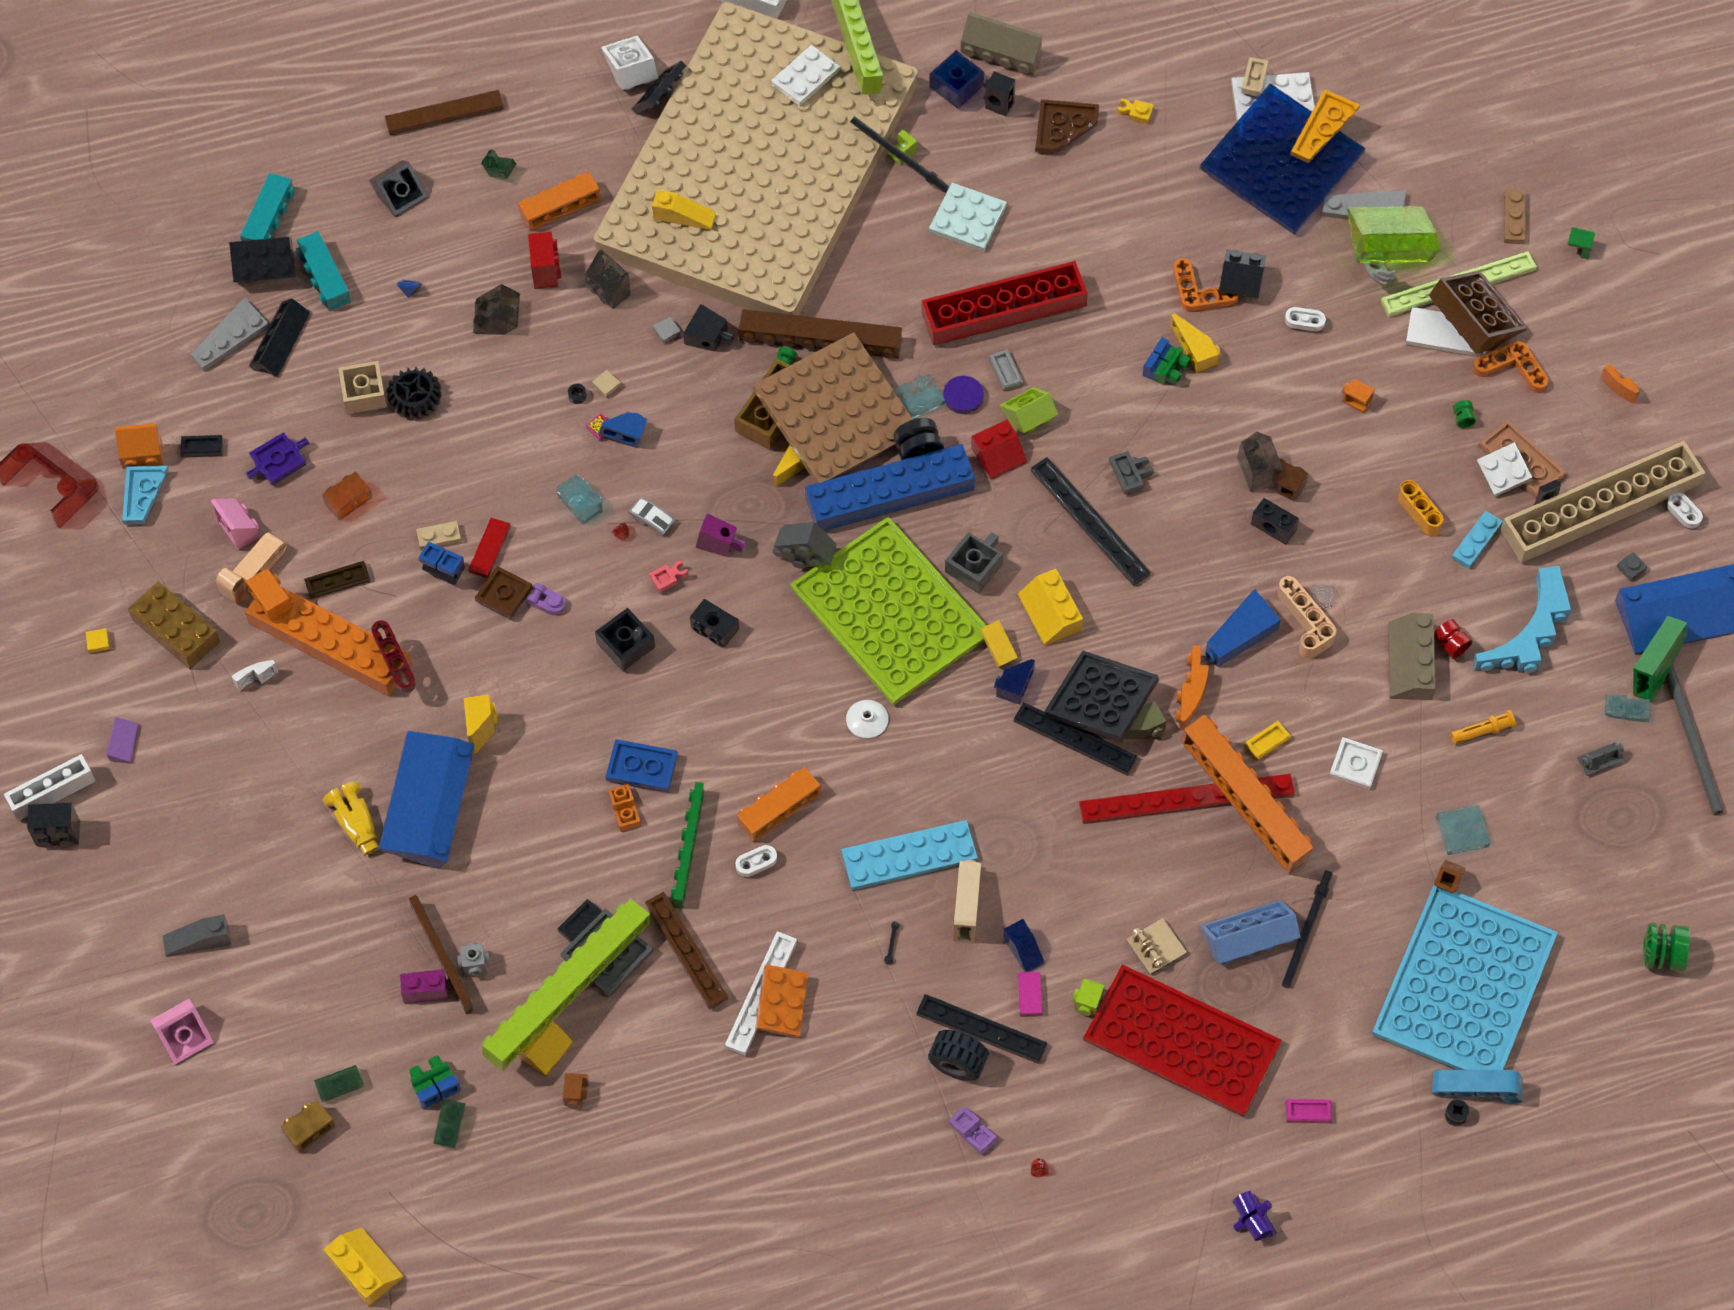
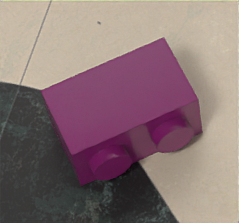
M444 969L400 974L401 995L404 1004L448 1000L447 978Z

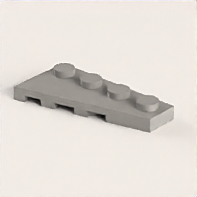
M1406 190L1325 195L1322 216L1401 227Z
M244 297L194 350L191 357L204 372L268 329V322Z

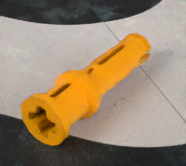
M1507 710L1504 714L1495 717L1493 715L1489 716L1486 721L1452 731L1450 736L1453 744L1456 745L1484 734H1497L1500 730L1509 727L1515 728L1516 722L1511 710Z

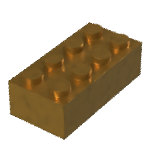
M776 358L763 379L790 365ZM753 391L734 419L735 432L771 449L782 432Z
M159 581L128 608L132 621L189 669L194 667L220 643L217 631Z

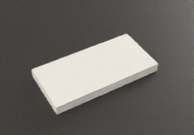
M1412 307L1406 345L1477 357L1487 354V351L1476 354L1471 350L1468 343L1458 334L1455 327L1446 319L1442 312Z

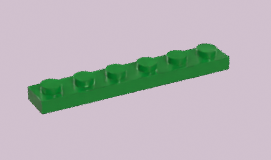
M695 782L694 789H690L689 792L691 807L686 809L685 821H688L687 828L682 830L681 840L684 841L683 848H679L678 860L681 861L680 867L675 868L674 880H677L676 887L671 889L670 898L674 900L675 908L680 909L684 908L705 793L704 783Z

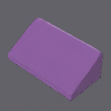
M115 717L107 751L109 761L131 763L139 727L138 723Z

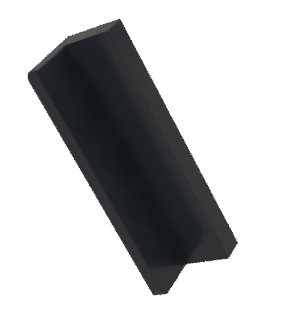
M293 298L282 301L249 367L254 371L264 368L274 377L278 376L310 312Z

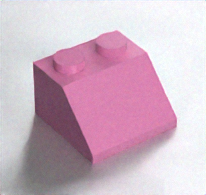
M235 498L211 500L218 523L238 550L259 539L257 530L260 528L254 518L250 520L248 517L249 512L243 503L240 505Z
M190 999L150 1020L174 1064L214 1043Z

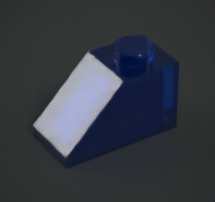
M1030 659L1005 669L1002 676H998L994 684V688L997 689L996 697L1020 705L1034 673L1035 660Z
M1024 919L1004 928V940L1024 972H1030L1045 964L1036 939Z

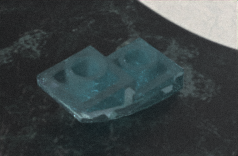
M1606 695L1605 715L1622 720L1649 722L1650 699H1628V695Z

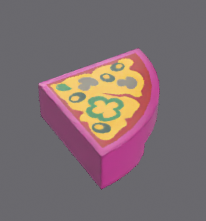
M602 413L586 424V428L599 441L604 437L599 435L602 422L606 421Z

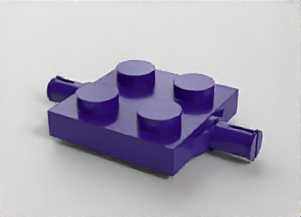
M283 432L249 452L250 458L256 467L245 472L247 477L251 480L253 477L261 474L272 486L304 467L306 461L301 456L299 450L309 445L308 440L304 437L294 443Z

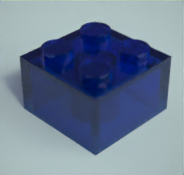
M955 50L929 73V87L958 109L984 86L985 72Z

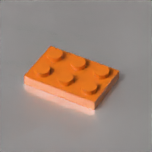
M769 964L764 966L755 1030L794 1038L800 1036L808 979L807 972Z

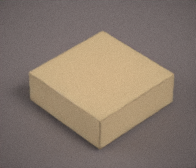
M606 370L592 381V386L607 398L621 386V382Z

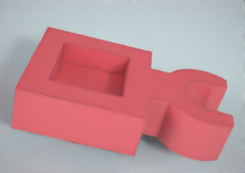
M677 561L671 569L666 564L649 573V578L657 591L661 593L677 585L676 578L682 579L687 577L688 570L679 571L678 569L683 567V562Z

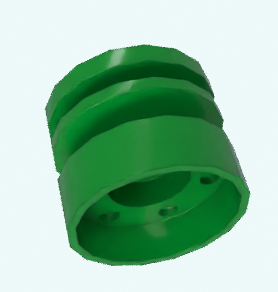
M1649 923L1643 941L1645 968L1652 969L1655 962L1656 969H1662L1664 960H1667L1668 970L1685 972L1690 947L1689 927L1672 925L1670 933L1667 934L1665 924H1660L1657 931V924Z

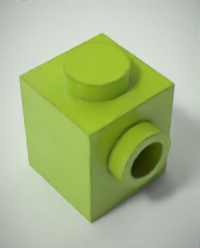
M1083 979L1080 989H1075L1072 1001L1075 1002V1010L1084 1016H1095L1104 994L1105 985Z

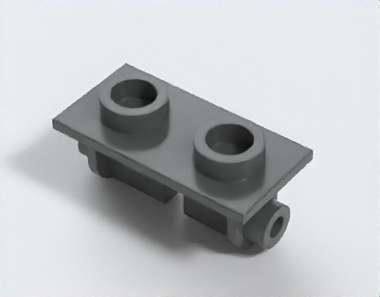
M1614 742L1579 756L1577 759L1588 776L1625 761L1621 753L1624 751L1621 743L1617 744Z

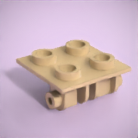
M1163 918L1143 930L1136 928L1132 932L1133 935L1126 939L1149 974L1187 953Z

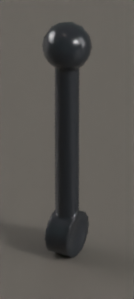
M896 921L891 923V939L888 954L884 958V962L887 965L893 963L892 951L896 930L899 928V923Z

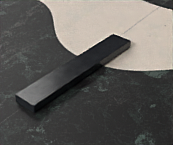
M1023 702L1014 717L1015 723L1128 776L1137 760V755L1080 728L1045 717L1044 711Z
M927 994L924 995L916 1012V1015L949 1029L968 1034L979 1041L1039 1064L1047 1046V1042Z

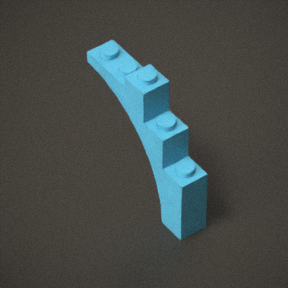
M1559 566L1538 569L1536 576L1538 590L1537 608L1529 624L1508 643L1493 650L1475 654L1473 661L1475 671H1490L1493 668L1499 667L1510 668L1516 665L1518 672L1531 673L1539 669L1541 656L1538 646L1545 648L1554 643L1556 631L1553 621L1556 623L1568 619L1571 611Z

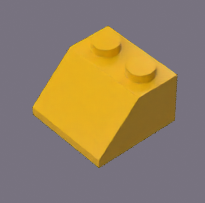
M489 695L464 698L468 741L475 744L472 754H476L495 733L494 724H498L495 702H491Z
M553 1021L518 1058L547 1076L573 1044V1041Z

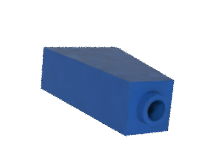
M1256 589L1248 595L1207 642L1206 657L1210 662H1214L1217 667L1279 630L1281 620Z

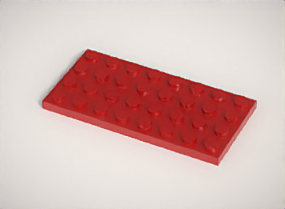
M1123 964L1083 1037V1041L1242 1117L1245 1116L1282 1042V1039Z

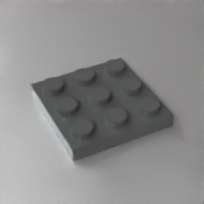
M605 908L560 953L561 958L567 962L572 957L574 950L579 946L582 947L589 935L593 932L596 933L601 928L604 920L608 917L611 918L613 914ZM637 936L592 984L609 997L654 952L653 948Z

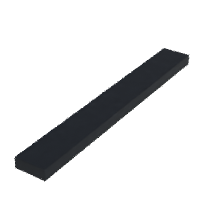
M1048 457L1031 467V472L1133 586L1150 576V571Z

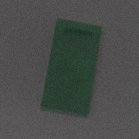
M357 1065L314 1080L322 1102L364 1087Z

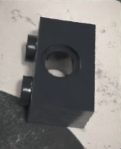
M994 71L991 78L988 77L984 84L986 89L983 98L985 100V109L1006 117L1015 103V79Z
M1263 498L1253 511L1251 525L1286 545L1297 531L1299 518Z
M703 599L691 614L690 625L693 631L698 634H704L712 643L726 647L739 630V619L708 600ZM717 623L716 626H710L709 624Z

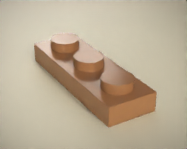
M1505 189L1504 243L1524 244L1525 190Z

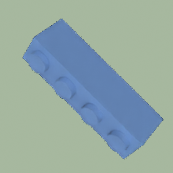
M1282 900L1200 925L1210 953L1218 964H1227L1232 962L1233 959L1249 957L1255 952L1271 950L1276 945L1289 944L1295 939L1301 938L1296 914Z

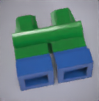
M1161 337L1143 366V376L1162 385H1165L1167 381L1177 385L1182 372L1176 370V366L1186 370L1190 365L1191 358L1182 353V347L1176 348L1169 344L1168 339Z
M438 1055L428 1060L431 1069L423 1072L420 1065L409 1069L412 1087L423 1110L440 1102V1095L444 1100L461 1091L459 1082L450 1070L448 1063L443 1062Z

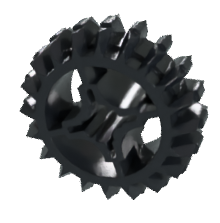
M407 367V372L400 370L399 376L393 375V381H389V387L386 390L387 400L392 410L395 409L397 415L402 413L404 418L410 415L412 420L415 415H418L421 419L422 414L425 413L428 416L429 410L435 411V405H439V399L442 397L441 385L438 382V378L433 376L431 371L426 372L425 368L419 371L417 367L414 370H410ZM422 386H427L430 389V391H425V389L422 388ZM399 394L403 395V397H405L406 400L403 401L402 399H400L398 397Z

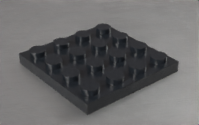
M1082 651L1045 709V717L1122 742L1157 685L1159 677L1156 674Z

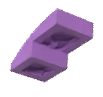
M965 1106L949 1120V1124L981 1155L998 1141L997 1136L982 1125L980 1119Z

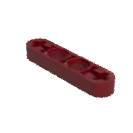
M383 620L376 621L371 628L372 635L397 688L403 693L413 691L416 686L414 675L390 625ZM382 628L385 632L386 638L384 639L382 638L381 633L378 632V629ZM387 644L395 645V649L392 652L384 651V647ZM395 661L404 663L400 669L392 668V664ZM401 675H405L406 680L409 681L408 685L403 683Z

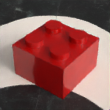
M552 231L528 234L534 289L558 287V279H561L557 239H553Z

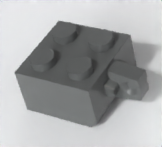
M815 522L786 524L779 530L772 553L776 557L787 558L794 567L799 569L804 567H821L831 565L837 543Z
M991 532L985 540H980L973 534L967 533L946 558L945 572L975 592L980 593L1003 564V553L995 548L999 541V536Z

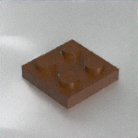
M497 566L475 596V601L511 620L533 589V585Z

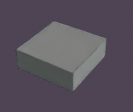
M671 317L653 325V330L664 344L681 335L680 329Z

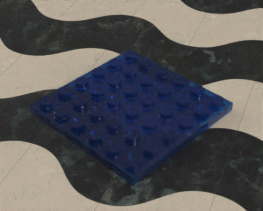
M1270 83L1200 164L1199 169L1295 235L1363 155L1366 148L1339 130L1309 163L1292 156L1291 151L1312 111Z

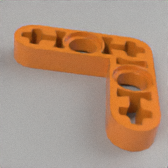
M1185 258L1177 259L1174 262L1173 274L1181 306L1185 311L1195 312L1229 307L1238 302L1239 295L1219 292V287L1198 290L1191 262ZM1179 266H1183L1185 275L1182 276V269ZM1190 282L1192 286L1190 288H1183L1181 283ZM1190 294H1191V296H1190V297H1191V301L1194 302L1193 304H1190V302L1187 301V300H1188V295H1190ZM1211 295L1216 300L1214 302H1207L1205 297Z
M1521 341L1512 342L1484 354L1474 362L1473 371L1477 376L1485 377L1515 365L1533 392L1541 393L1547 388L1548 377L1527 345ZM1517 349V351H1522L1521 355L1519 352H1514V350ZM1499 355L1505 357L1506 361L1502 363L1495 360V357ZM1526 363L1531 364L1534 369L1530 371L1525 370L1523 365ZM1480 364H1481L1482 366H1486V365H1487V367H1486V369H1484L1483 367H1480V368H1479V365H1480ZM1535 380H1537L1538 382H1542V385H1540L1539 383L1535 384Z

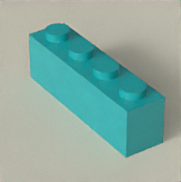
M273 173L268 174L241 232V241L273 238L275 230H278L280 227L282 215L287 212L288 202L295 194V187H293L291 178Z
M319 231L296 239L298 248H295L299 259H304L303 267L307 275L311 274L312 276L310 280L315 290L318 289L320 292L318 297L321 304H326L330 311L350 303L349 291Z

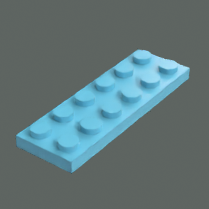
M967 820L841 849L852 891L957 867L960 861H978Z

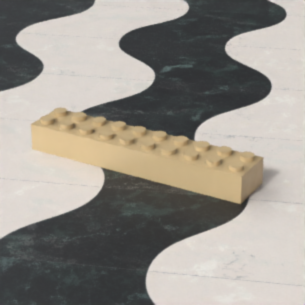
M1682 441L1504 518L1501 532L1519 561L1523 563L1666 501L1670 495L1677 492L1684 493L1700 486L1705 476V471L1686 442Z

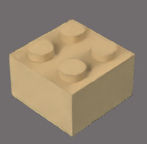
M379 361L338 368L347 414L387 408Z

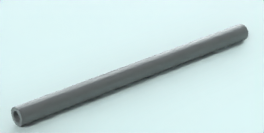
M1672 665L1666 677L1713 815H1719L1724 811L1675 667Z

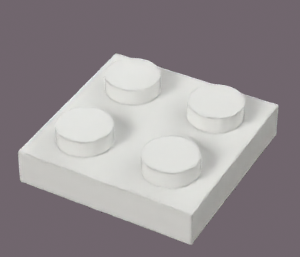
M1515 442L1477 459L1494 497L1533 480Z

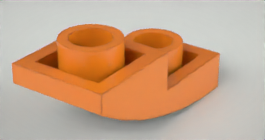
M1612 364L1604 366L1601 375L1603 381L1620 397L1635 403L1640 392L1637 383L1633 382L1629 376L1622 379L1620 372Z
M629 784L609 789L608 793L620 832L640 827L641 822Z

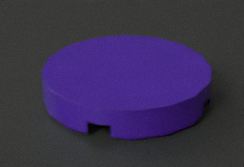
M970 376L954 377L944 387L943 398L946 406L955 413L966 414L969 411H975L983 402L984 392L982 385L978 380Z

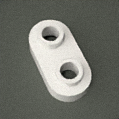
M1292 307L1285 314V323L1290 328L1316 332L1322 330L1325 326V315L1318 310Z
M1677 492L1668 497L1666 503L1668 510L1685 527L1693 529L1700 525L1703 518L1702 512L1685 494Z
M764 845L740 855L736 860L737 873L743 877H750L773 867L777 862L776 850L772 846ZM768 856L770 859L765 861L763 857ZM749 865L750 868L744 869L743 866Z

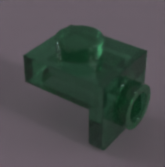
M491 149L481 162V165L490 177L506 179L517 165L514 159L499 157Z

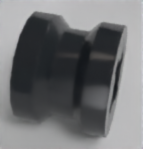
M1459 1099L1451 1101L1445 1111L1447 1123L1452 1126L1463 1125L1469 1114L1467 1103Z

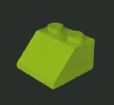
M1035 387L999 405L1013 427L1022 433H1030L1038 425L1047 424L1053 420V417L1058 415L1050 393Z

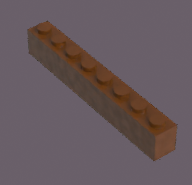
M742 309L739 324V340L748 343L760 342L767 345L777 344L786 347H803L809 350L823 349L854 332L870 356H881L887 359L899 358L902 342V327Z

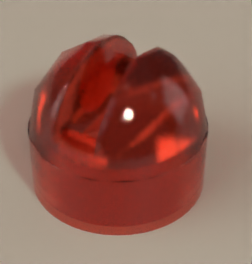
M623 522L611 532L617 539H625L629 536L630 529Z
M1037 1158L1032 1161L1030 1170L1033 1177L1048 1175V1164L1044 1159Z

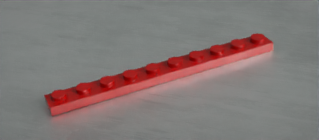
M1291 773L1258 778L1262 785L1265 784L1270 789L1273 799L1295 795ZM1215 783L1079 801L1082 824L1231 805Z

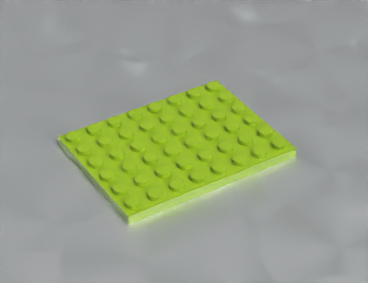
M889 517L833 555L831 565L814 567L790 584V589L893 706L984 642L979 629L985 627V623Z

